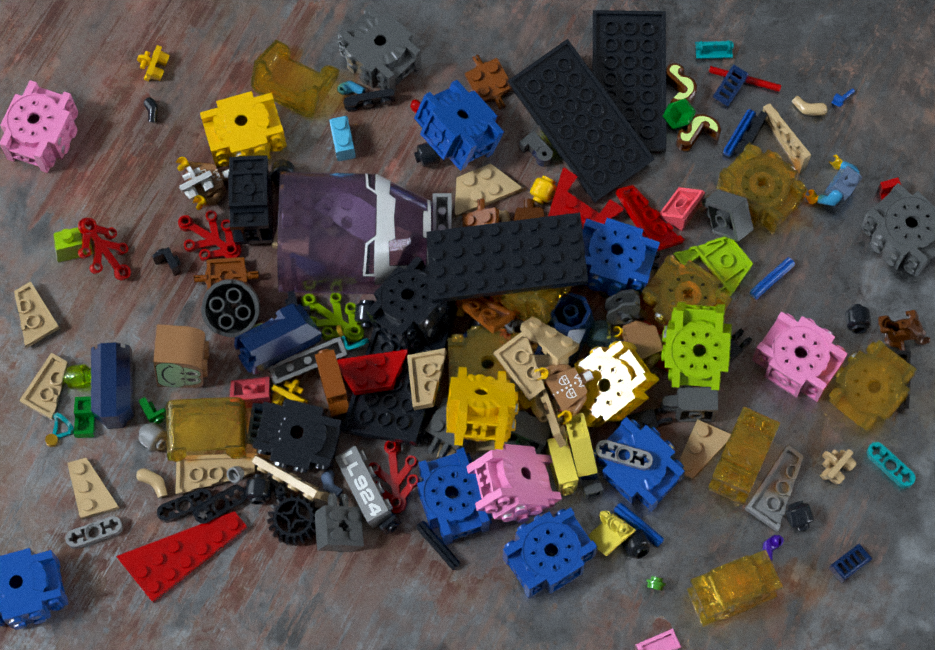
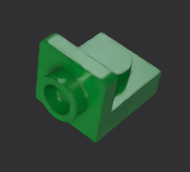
M145 397L138 400L149 423L161 424L168 417L165 408L157 411L152 401L148 402Z

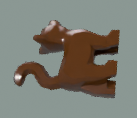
M915 310L905 311L906 316H909L908 319L893 321L888 315L878 317L880 332L885 334V344L893 348L905 351L904 340H914L920 345L928 344L931 341L930 337H925L926 331L922 328L919 315Z

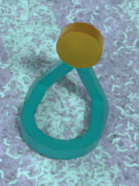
M341 325L336 326L337 332L347 350L370 342L366 338L349 345Z
M58 412L53 415L55 420L53 434H48L45 437V442L49 447L56 446L59 438L74 433V428L70 421ZM58 418L67 425V432L57 434Z

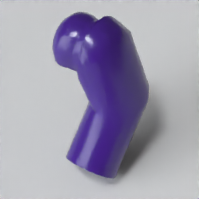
M773 535L764 541L762 561L772 562L773 551L784 542L782 536Z

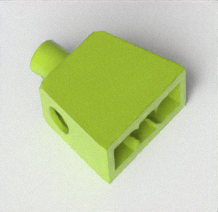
M78 227L63 229L53 234L58 262L79 258L78 250L82 248L83 234L80 233ZM90 241V246H89V248L91 249V255H92V254H93V251H92V246H91V241Z

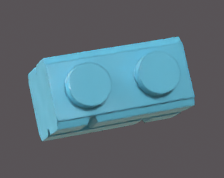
M348 116L330 119L337 161L355 158Z

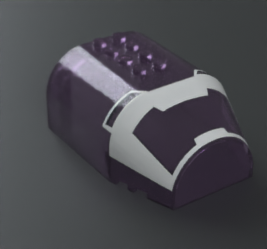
M281 171L277 251L278 291L288 292L295 290V292L374 294L398 266L405 269L416 256L423 259L424 264L429 267L426 232L433 231V202L378 174Z

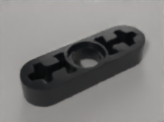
M237 484L232 485L202 502L193 510L194 519L201 524H205L234 508L246 499L245 489ZM235 490H238L239 492L241 491V493H239L240 497L238 499L236 497H232L235 494ZM223 499L225 501L222 509L215 508L216 500ZM209 504H210L211 509H212L213 511H215L213 514H212V512L209 510V509H210V508L208 507ZM200 510H209L205 513V518L198 517L200 515Z
M207 489L196 490L161 504L157 509V516L163 523H170L193 513L195 507L191 498H194L197 501L196 504L199 505L202 503L200 495L204 494L207 497L206 500L211 498L212 495ZM183 501L190 502V508L186 511H182L179 508L180 503ZM173 505H175L178 514H176L175 511H172L174 510ZM167 509L172 512L169 513V517H165L162 515L164 513L163 510Z

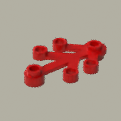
M209 210L205 215L209 222L211 233L196 225L188 215H183L179 218L178 225L182 231H193L205 239L195 242L191 239L186 240L184 248L187 252H193L195 249L210 246L220 248L214 251L202 249L199 252V257L204 262H207L208 259L223 256L225 258H238L240 256L241 247L240 245H235L232 230H230V227L224 228L225 224H230V220L226 219L221 222V228L225 232L226 242L219 238L216 222L218 217L215 211ZM209 215H215L212 219L208 218ZM184 220H188L187 224H183L182 222ZM188 244H193L191 248L186 247ZM230 248L235 249L233 252L228 251ZM208 253V256L202 257V254Z
M82 218L78 223V229L83 234L82 248L78 250V255L82 259H86L91 255V249L89 248L91 238L94 242L93 263L89 267L91 273L98 274L103 270L101 264L103 254L114 269V277L117 280L123 281L129 278L131 275L130 268L126 264L120 265L109 250H115L119 255H124L128 252L129 248L126 243L108 241L117 236L116 229L98 226L92 218ZM98 234H103L108 240L101 239Z
M386 441L384 450L389 455L390 475L383 471L376 462L370 463L369 466H372V468L377 466L376 475L391 486L392 494L384 490L385 492L382 495L384 499L388 498L392 504L393 509L391 511L398 514L406 509V498L417 487V483L420 482V478L415 474L408 476L411 470L417 467L418 459L413 455L408 456L405 459V466L398 472L397 455L401 452V445L399 442ZM390 444H394L392 449H389ZM414 459V463L409 465V461ZM408 476V478H407V483H408V484H407V485L405 486V488L400 492V485H401V483L405 480V478ZM416 478V482L411 484V480ZM399 500V504L394 506V502Z

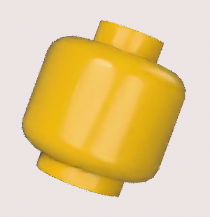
M546 176L535 179L530 189V194L534 197L535 202L543 205L544 202L550 203L557 188L554 180Z

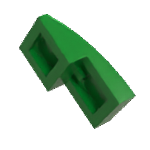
M91 396L75 397L74 437H94L95 416L91 411Z

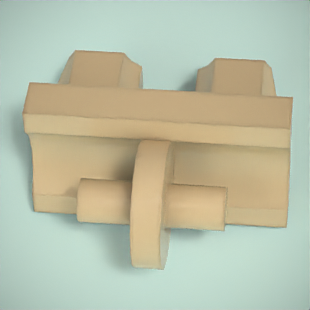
M834 449L832 453L825 451L822 454L825 459L822 465L826 469L820 477L823 480L829 479L835 485L841 484L845 476L839 470L843 467L846 471H851L857 464L851 457L853 452L850 449L847 451L841 450L840 452Z

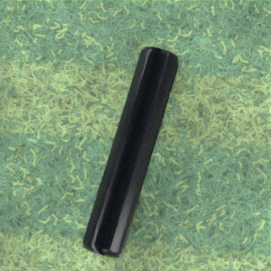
M425 521L420 522L416 526L419 533L452 570L457 569L460 566V561Z

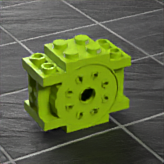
M678 302L677 307H673L671 320H669L668 326H664L662 342H666V345H663L661 361H665V368H670L668 381H672V387L679 388L680 385L711 387V390H719L721 371L728 372L731 349L732 324H724L725 304L704 306ZM697 344H702V345H704L705 347L700 348V347H698V346H696V345H697Z

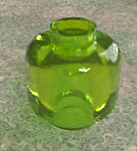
M86 364L69 366L66 373H64L65 384L71 390L89 388L91 386V368Z

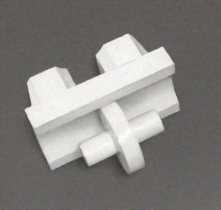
M188 166L186 167L188 173L182 175L184 180L189 178L191 180L179 187L181 192H184L189 200L199 195L194 186L201 183L205 192L214 188L212 173L209 170L196 177L195 175L201 173L200 168L192 170Z

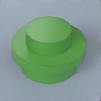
M651 576V580L646 579L648 588L663 591V587L666 586V583H663V578Z

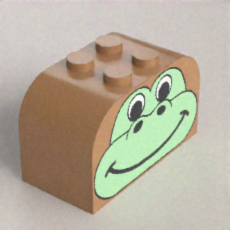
M157 324L153 360L157 387L198 388L203 385L204 377L208 376L207 359H209L210 353L209 341H206L204 331L188 326Z

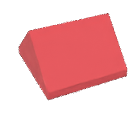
M678 187L660 211V217L680 231H683L701 207L705 196L704 190Z
M270 377L231 380L230 402L233 410L252 408L253 403L263 404L264 401L272 403Z

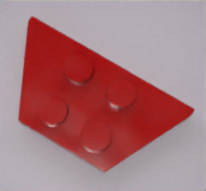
M406 349L337 359L340 373L354 395L393 390L396 379L403 369L404 360L409 353Z

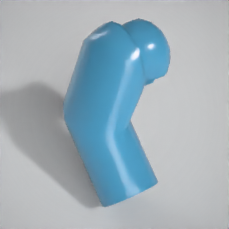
M353 81L343 82L337 87V91L342 95L352 92L361 94L366 90Z

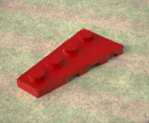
M634 185L619 188L616 191L617 197L635 226L644 229L642 236L660 242L657 251L680 245L684 242L685 239L681 235L677 236L673 231L672 225L670 223L666 224L662 220L661 214L648 205L649 201Z

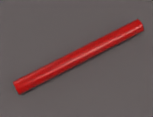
M710 66L709 73L725 77L729 72L728 70ZM733 73V75H734L735 77H737L738 79L741 80V77H740V76H738V75H736L735 73ZM750 76L745 81V83L778 92L781 89L780 84Z

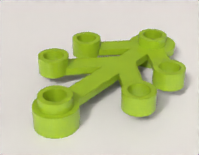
M333 292L330 295V303L333 306L334 313L316 302L314 295L306 294L302 297V307L310 306L311 311L315 310L327 318L318 320L314 316L310 317L318 328L325 327L322 330L323 339L331 340L332 338L340 337L337 330L333 331L331 328L341 325L348 341L355 343L363 338L364 330L354 320L356 304L352 302L346 304L345 313L348 315L349 324L343 320L340 306L342 296L340 293Z

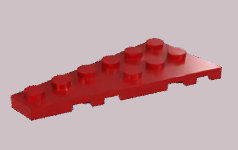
M234 511L215 518L208 523L199 524L116 557L152 603H154L248 527Z

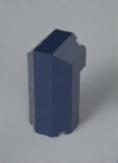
M571 292L566 294V297L556 298L550 310L552 317L548 326L555 328L558 332L580 344L578 351L568 357V365L573 368L595 321L586 297ZM539 344L533 355H545Z
M292 303L278 310L275 313L277 317L274 320L271 318L269 321L235 337L234 347L236 350L240 349L241 352L238 355L239 360L249 373L253 372L252 374L255 375L321 341V331L302 305L298 304L297 307L296 304Z
M117 342L100 343L97 345V349L95 347L91 348V411L95 418L107 429L124 428L127 422L135 417L132 349L130 345L126 344L125 348H123L121 343Z

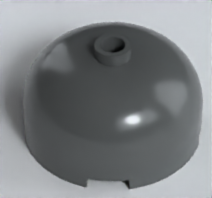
M238 279L221 280L206 291L201 307L202 317L205 324L214 333L226 337H237L249 331L257 322L260 315V300L255 290L246 282ZM237 303L238 307L233 309L231 304Z

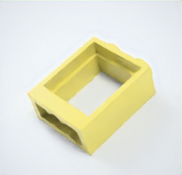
M583 412L575 414L571 421L565 425L578 477L598 472Z
M567 436L565 437L567 445L561 448L555 438L547 439L546 453L551 455L553 462L550 464L556 490L563 494V496L573 494L578 486V476Z

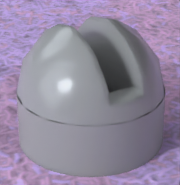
M240 466L229 468L227 470L229 481L232 483L241 481L244 477L243 468Z

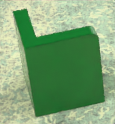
M684 98L668 104L663 117L672 129L690 124L696 111L687 99Z

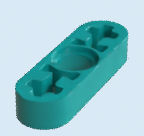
M873 442L870 444L866 452L867 457L899 487L903 489L910 488L916 479L913 471L882 443ZM878 448L880 450L879 454L873 455L872 452ZM884 455H886L887 457L881 463V458L884 457ZM886 462H895L896 469H887ZM901 468L902 470H901L900 474H898V475L896 476L895 474H896V473L898 472V470ZM908 475L910 478L904 483L902 481L903 476Z

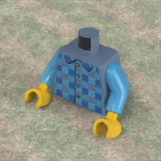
M833 155L836 160L834 162L829 161L834 169L840 170L823 194L818 196L813 189L808 190L810 195H806L805 198L809 204L818 202L819 204L830 205L834 208L839 206L851 195L862 179L857 166L846 161L843 162L838 155Z

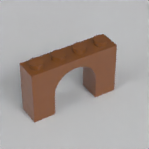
M324 349L315 354L321 383L331 418L344 420L349 407L347 393L334 349Z

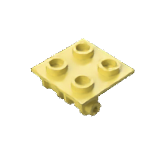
M605 510L599 514L602 523L587 536L591 541H594L597 550L607 556L636 530L614 513L611 514Z

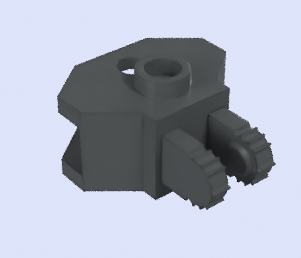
M634 289L621 290L606 299L604 310L608 312L606 322L610 325H626L633 321H638V319L644 321L648 317L644 309L640 307L639 293Z

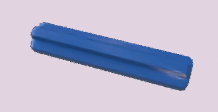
M751 109L746 111L725 146L724 155L731 157L734 154L736 146L741 142L745 131L748 130L753 117L756 115L755 111Z
M790 257L786 258L750 290L749 294L751 297L758 299L792 269L795 262Z
M617 504L614 508L616 514L634 529L643 530L649 541L656 547L663 543L664 538L624 504Z

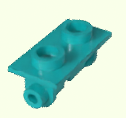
M730 40L695 42L696 59L733 58L732 49L734 44Z

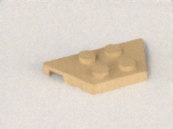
M492 164L461 175L456 179L455 217L457 218L462 216V214L477 210V199H485V206L521 192L522 188Z

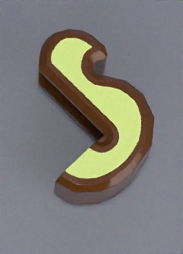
M678 63L668 65L666 70V81L679 92L672 98L670 103L685 98L691 104L696 96L697 84L692 77L684 75L685 69Z
M696 114L691 123L688 124L687 132L684 129L679 131L676 140L678 149L690 151L702 132L718 141L721 133L719 122L712 116Z

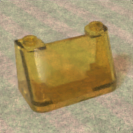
M275 40L254 61L251 87L260 95L272 92L274 102L303 116L312 117L318 111L336 82L340 70L333 66L325 65L320 72H317L290 59L291 52L289 47Z
M239 397L168 401L166 406L168 461H182L186 458L187 452L214 450H225L226 454L232 459L247 458L248 415L243 399Z

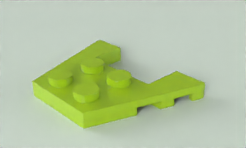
M727 237L711 240L705 244L693 246L673 254L680 265L685 268L700 258L723 287L709 297V301L713 306L726 304L753 266L752 261L739 245Z

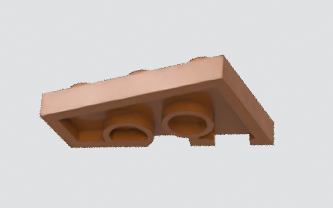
M483 297L456 300L455 303L493 334L515 318V312Z

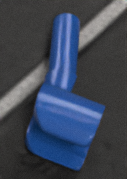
M852 88L843 96L836 93L831 103L841 107L844 101L855 92V89Z

